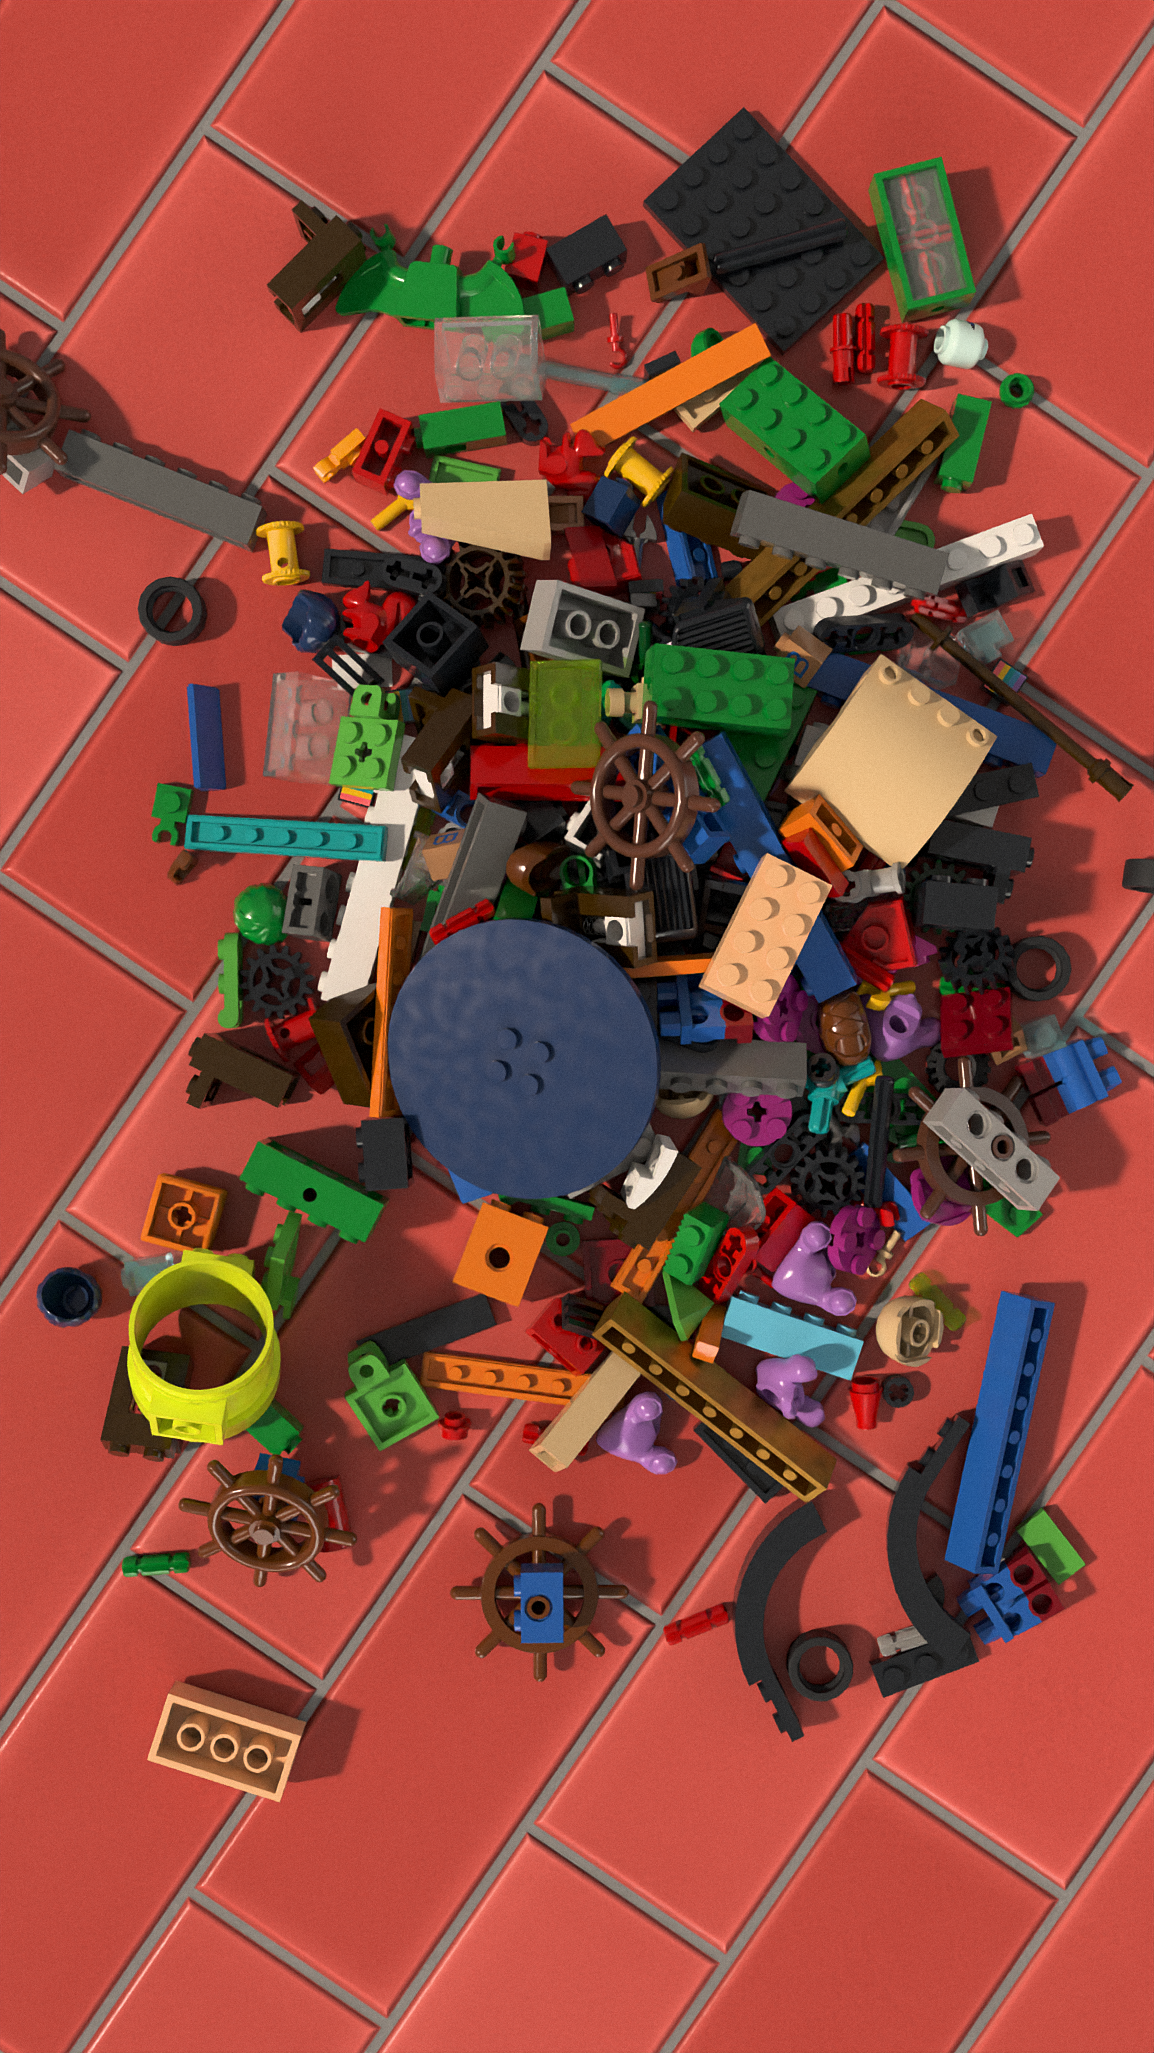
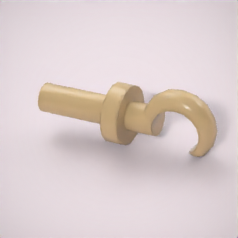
M895 1229L884 1247L877 1250L879 1254L876 1260L882 1264V1267L878 1272H872L868 1267L866 1272L870 1276L879 1277L885 1273V1259L893 1257L894 1254L891 1250L902 1235L898 1230Z

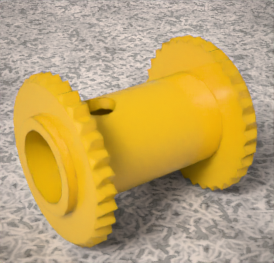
M634 436L626 443L624 442L615 452L608 463L604 475L608 478L614 471H617L645 494L646 497L641 504L644 508L652 501L654 502L670 482L674 468L670 467L664 474L633 449L637 438Z
M275 521L261 525L256 529V535L261 538H267L272 572L262 576V581L265 584L287 586L309 579L310 572L299 569L295 535L304 531V526L300 522ZM288 563L286 567L281 568L283 564Z

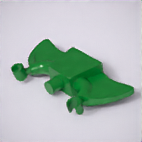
M384 224L386 232L381 237H378L374 228H371L370 236L381 252L366 260L348 280L335 307L336 312L341 316L378 312L396 318L403 327L465 334L466 326L484 324L500 328L517 336L525 335L527 329L525 307L521 294L511 277L501 268L502 264L507 265L514 261V242L510 244L507 250H503L505 240L502 235L498 236L493 242L495 253L493 260H488L480 271L464 275L458 266L451 265L453 250L444 245H433L430 262L413 261L410 263L409 268L403 267L399 264L395 251L391 250L396 243V239L389 226Z

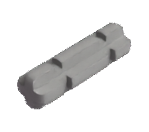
M914 1626L895 1631L893 1636L889 1633L877 1638L880 1652L885 1657L896 1654L898 1649H901V1652L928 1644Z

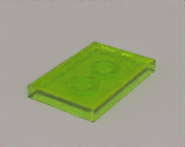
M600 659L530 661L528 767L530 769L596 767L600 759L601 741L594 732L595 724L601 722L602 661Z

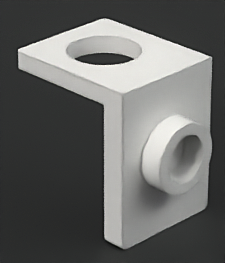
M590 800L581 813L576 811L571 816L566 826L568 833L564 837L565 845L570 847V850L576 854H585L587 845L579 841V838L591 821ZM599 853L592 859L595 861L596 866L601 868L603 865V855Z

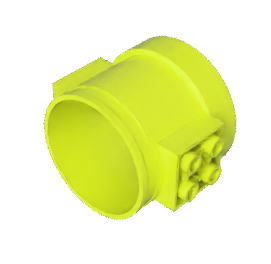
M195 1248L193 1251L184 1250L180 1263L164 1269L144 1286L134 1302L129 1319L130 1345L127 1367L134 1399L141 1412L149 1420L152 1435L177 1438L190 1442L223 1445L224 1439L246 1430L264 1414L275 1396L280 1380L281 1353L279 1340L274 1329L270 1302L262 1287L255 1280L254 1260H249L247 1256L237 1253L223 1256L216 1255L211 1250L204 1248ZM219 1304L228 1306L250 1317L259 1327L265 1339V1345L260 1356L242 1376L220 1387L194 1390L181 1388L164 1381L145 1364L141 1357L144 1342L149 1332L167 1315L191 1305Z

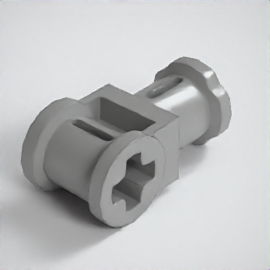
M900 862L893 863L892 867L877 870L843 871L842 874L847 881L855 882L856 886L850 892H844L843 896L835 899L841 902L858 903L867 897L879 896L882 893L896 891L898 894L905 893V876Z

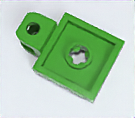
M378 685L357 686L353 694L349 714L354 717L341 716L329 784L336 787L393 792L406 725L398 720L400 711V698L398 695L385 693L384 688ZM371 693L372 696L370 697L368 705H365V697ZM385 701L388 702V708L386 711L383 710ZM368 747V749L372 750L371 756H366L363 762L362 754Z
M290 1211L284 1224L278 1223L273 1238V1244H276L275 1247H268L264 1267L269 1268V1271L265 1272L261 1284L272 1310L277 1311L279 1305L284 1306L283 1318L289 1320L296 1304L300 1278L290 1275L295 1265L302 1214Z
M367 1341L348 1353V1372L355 1386L345 1392V1399L379 1451L384 1450L439 1418L438 1410L405 1358L389 1367V1362L385 1355L372 1341ZM391 1398L398 1399V1410L384 1409L383 1406H385L386 1400Z

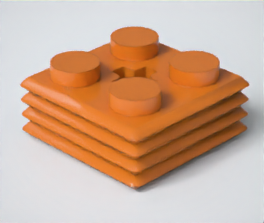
M168 1173L159 1174L142 1229L141 1240L181 1252L184 1250L193 1251L195 1248L212 1250L228 1194L227 1190ZM187 1207L188 1213L192 1215V1219L182 1223V1217L177 1215V1210Z

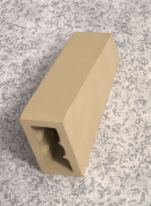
M547 479L420 484V498H413L414 520L421 519L422 533L539 560H550L551 531Z
M611 1351L541 1434L529 1451L554 1472L568 1468L641 1373Z

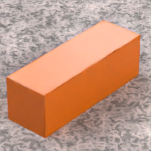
M713 1305L699 1323L692 1357L713 1364L720 1346L726 1311L725 1306Z

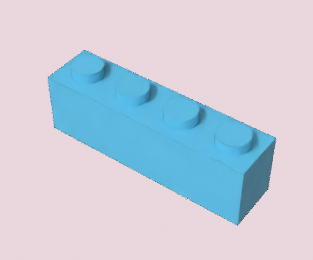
M740 1290L739 1295L733 1293L727 1301L721 1337L785 1359L795 1354L808 1356L815 1362L817 1370L851 1381L864 1343L860 1336L856 1335V1329L840 1323L837 1324L836 1328L823 1324L824 1318L805 1312L804 1317L791 1313L792 1307L773 1301L771 1306L758 1302L759 1296Z

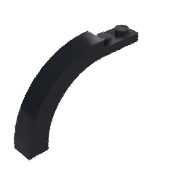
M955 1414L952 1419L946 1417L936 1433L940 1436L934 1448L928 1445L918 1460V1463L922 1465L919 1470L908 1463L906 1464L894 1488L886 1522L888 1566L901 1605L911 1623L924 1640L950 1663L954 1662L971 1633L968 1627L955 1619L938 1602L926 1584L918 1561L916 1532L920 1509L930 1486L970 1425L967 1420L958 1414Z
M800 1498L780 1511L764 1527L753 1542L739 1571L733 1599L734 1639L743 1673L749 1686L757 1683L766 1703L772 1700L777 1712L772 1714L781 1734L787 1731L792 1742L803 1737L804 1732L766 1653L763 1621L768 1595L781 1569L799 1549L827 1532L812 1500L805 1503Z

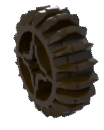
M459 542L460 551L457 552L451 549L449 555L452 558L449 563L441 562L446 567L445 576L447 579V588L442 594L446 596L442 601L476 624L479 629L483 625L485 629L492 630L494 629L495 621L501 626L506 625L505 614L511 617L517 616L516 611L512 607L514 604L521 606L524 604V600L518 597L519 592L529 591L526 585L520 583V581L528 577L526 571L519 570L524 565L523 559L515 557L516 554ZM481 557H495L490 563L486 562L479 568L471 564ZM464 575V577H465V585H464V587H463L462 590H461V589H460L461 579H462V576ZM476 575L486 578L483 581H486L485 587L489 591L479 588L481 587L479 585L480 580ZM505 575L504 588L501 592L499 584L501 578ZM485 598L494 602L485 609H470L474 603L478 604Z

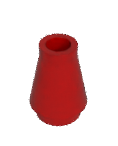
M855 1377L851 1380L852 1385L848 1390L856 1417V1427L862 1430L875 1429L877 1427L883 1387L879 1385V1379L876 1377Z

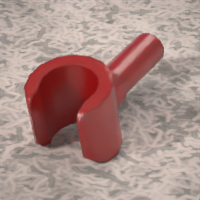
M852 1199L851 1205L865 1206L864 1200L855 1201ZM893 1201L882 1202V1206L879 1208L870 1207L879 1215L880 1225L883 1227H892L895 1225L894 1220H900L898 1206Z
M753 1259V1268L750 1271H746L744 1275L752 1274L774 1289L772 1287L773 1278L758 1267V1262Z

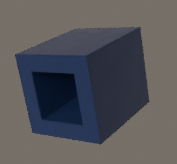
M601 476L581 512L593 525L600 526L606 532L622 538L642 502L633 492L634 486L626 480L616 477L614 481Z

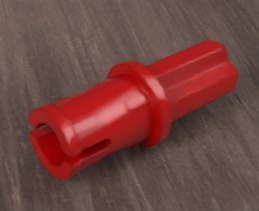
M838 313L833 316V347L830 348V354L833 355V385L855 384L854 353L857 352V347L853 346L852 316L850 313Z

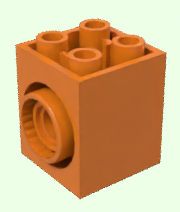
M492 1199L490 1205L482 1203L452 1282L512 1306L519 1307L549 1227L542 1225L544 1218L525 1211L522 1217L510 1213V1205ZM496 1249L504 1250L509 1257L508 1265L504 1268L493 1267L489 1262V1255L492 1251Z

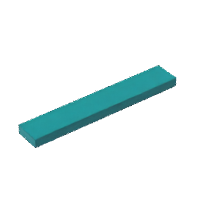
M187 814L184 849L386 862L388 827Z

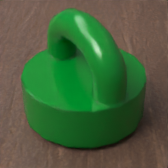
M707 328L698 332L691 344V357L723 341L719 332L714 328Z

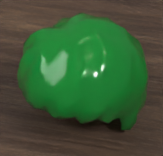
M271 883L250 885L241 891L234 899L233 909L234 923L240 933L256 944L270 946L283 942L289 936L282 933L288 897L281 889Z

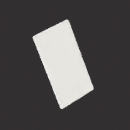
M358 654L385 680L381 685L377 684L378 686H393L392 659L369 654ZM338 655L366 682L371 678L348 655ZM332 660V669L352 688H357L359 684ZM333 679V689H343Z

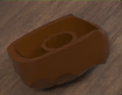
M551 841L534 842L514 851L507 861V876L521 890L534 897L542 896L560 883V866L570 856V847Z
M844 990L818 1003V1029L824 1052L831 1055L836 1063L843 1066H853L864 1062L869 1056L872 1039L868 1018L859 995L854 991Z

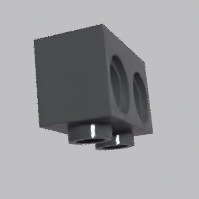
M293 864L282 933L304 940L331 942L342 875L324 867Z

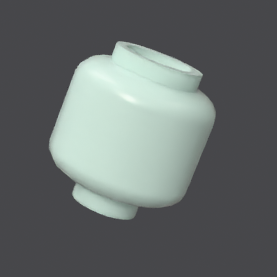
M952 319L946 325H942L938 329L934 340V352L938 355L939 361L944 365L960 369L973 368L978 360H982L988 350V340L985 339L983 328L979 324L960 319Z

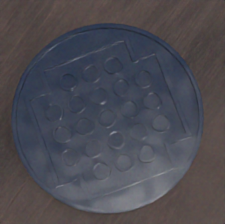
M512 917L477 923L445 938L429 950L406 978L393 1007L387 1042L388 1065L395 1097L402 1114L421 1144L436 1160L461 1179L481 1189L499 1195L524 1199L552 1198L579 1191L599 1181L615 1169L635 1148L648 1127L657 1102L661 1078V1056L654 1021L642 994L628 973L603 948L582 934L549 921L532 918Z

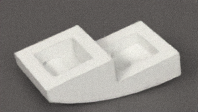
M657 1134L645 1165L635 1162L631 1163L620 1192L628 1208L636 1209L657 1189L670 1170L678 1153L670 1137Z

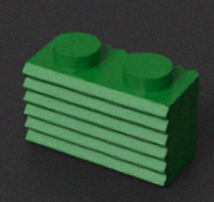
M701 1202L683 1214L684 1219L681 1220L682 1224L678 1226L677 1236L674 1237L675 1242L672 1243V1248L669 1249L670 1253L667 1255L668 1259L665 1260L666 1264L663 1266V1270L687 1285H692L698 1279H701L702 1276L704 1277L707 1266L717 1250L730 1218L728 1214L707 1202Z

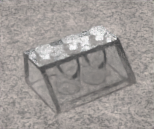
M539 315L435 318L434 365L440 403L542 400L548 374Z
M299 671L273 673L263 767L264 777L290 782L334 786L329 784L340 720L341 716L350 717L352 696L335 680Z

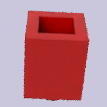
M530 231L523 232V234L514 232L512 242H514L515 259L512 263L506 265L504 271L511 277L517 288L538 293L547 260L546 248H548V240H544L541 235Z

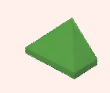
M662 1269L672 1320L682 1342L689 1339L714 1302L693 1285L683 1283Z

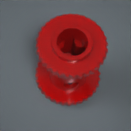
M893 324L885 326L880 330V336L890 340L888 374L877 378L879 386L893 390H910L925 385L926 378L916 375L917 340L928 337L929 332L925 327L914 324Z
M310 997L307 1000L310 1010L275 1026L270 1018L264 1021L268 1039L274 1051L284 1062L290 1061L287 1050L316 1037L308 1019L321 1007L314 998ZM290 1032L289 1037L286 1038V1034Z

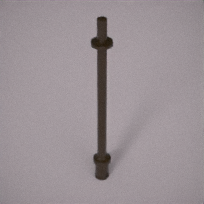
M915 613L909 621L934 641L930 647L932 652L936 651L939 647L945 650L1086 768L1087 775L1090 776L1088 780L1092 784L1096 781L1114 796L1118 802L1132 789L1134 784L1110 766L1111 762L1107 758L1105 760L1094 758L949 636L953 630L952 626L949 625L943 631L925 615Z

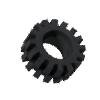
M940 1041L930 1049L931 1053L926 1057L927 1067H925V1073L928 1074L929 1078L927 1080L935 1087L934 1089L939 1093H943L945 1088H960L959 1081L952 1080L945 1071V1064L948 1058L943 1057ZM985 1053L966 1055L972 1062L974 1087H982L983 1084H987L989 1080L987 1075L991 1073V1067L988 1065V1062L991 1061L989 1055Z

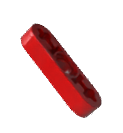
M743 1225L730 1228L708 1264L704 1277H701L698 1289L714 1302L713 1305L725 1303L731 1298L759 1249V1237L753 1227ZM726 1258L729 1259L731 1264V1274L726 1267Z

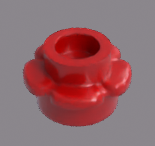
M458 1411L448 1412L445 1414V1419L442 1418L438 1421V1427L441 1428V1436L451 1441L467 1438L468 1430L472 1424L471 1420L466 1418L464 1413Z

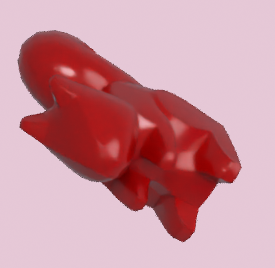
M585 429L577 432L574 443L572 442L570 432H565L562 438V445L559 446L553 445L549 437H544L543 440H540L539 475L544 476L554 487L566 490V496H583L584 507L600 480L596 473L583 469L584 457L601 456L606 452V449L598 445L594 436Z
M365 581L362 586L349 591L342 599L343 605L347 608L342 612V615H344L343 621L353 625V628L344 629L343 635L347 636L344 642L349 647L373 653L378 650L386 637L418 602L410 594L398 591L387 596L382 606L375 605L370 602V582Z

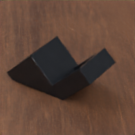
M1022 560L1004 564L984 576L966 580L955 586V590L968 618L990 612L1035 591Z

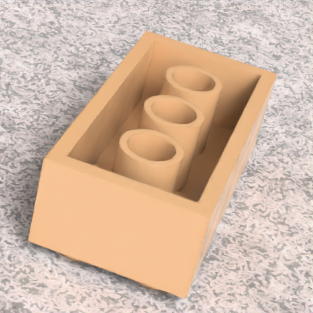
M768 853L760 859L698 987L760 1018L769 1017L832 885Z
M176 1681L168 1693L147 1760L280 1802L306 1722Z

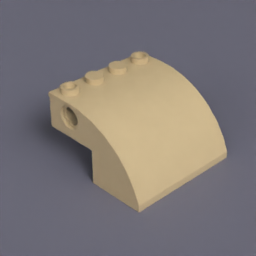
M880 654L862 675L832 724L816 740L784 791L802 804L820 794L861 842L863 847L890 866L895 862H900L903 870L955 805L982 764L997 736Z

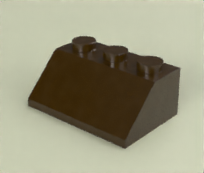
M682 452L678 458L663 503V524L676 532H684L699 538L707 545H716L728 550L736 557L747 558L753 561L766 546L760 545L759 549L748 548L738 544L739 538L730 536L742 493L748 490L774 497V491Z
M377 982L329 999L308 1018L343 1104L370 1108Z

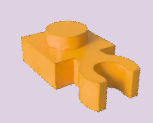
M355 428L330 450L331 454L328 457H325L313 467L316 475L324 484L331 480L341 468L344 470L348 465L352 467L355 465L366 440L363 434Z

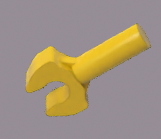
M398 495L397 500L372 518L370 522L377 531H380L405 510H414L413 500H407Z
M863 980L856 993L858 995L871 994L872 996L865 1006L876 1011H883L890 1003L891 997L913 994L916 986L911 980L893 983L887 992H882Z
M876 1060L874 1063L876 1068L874 1074L853 1083L842 1108V1112L845 1115L855 1116L866 1088L874 1086L876 1077L882 1075L880 1061Z

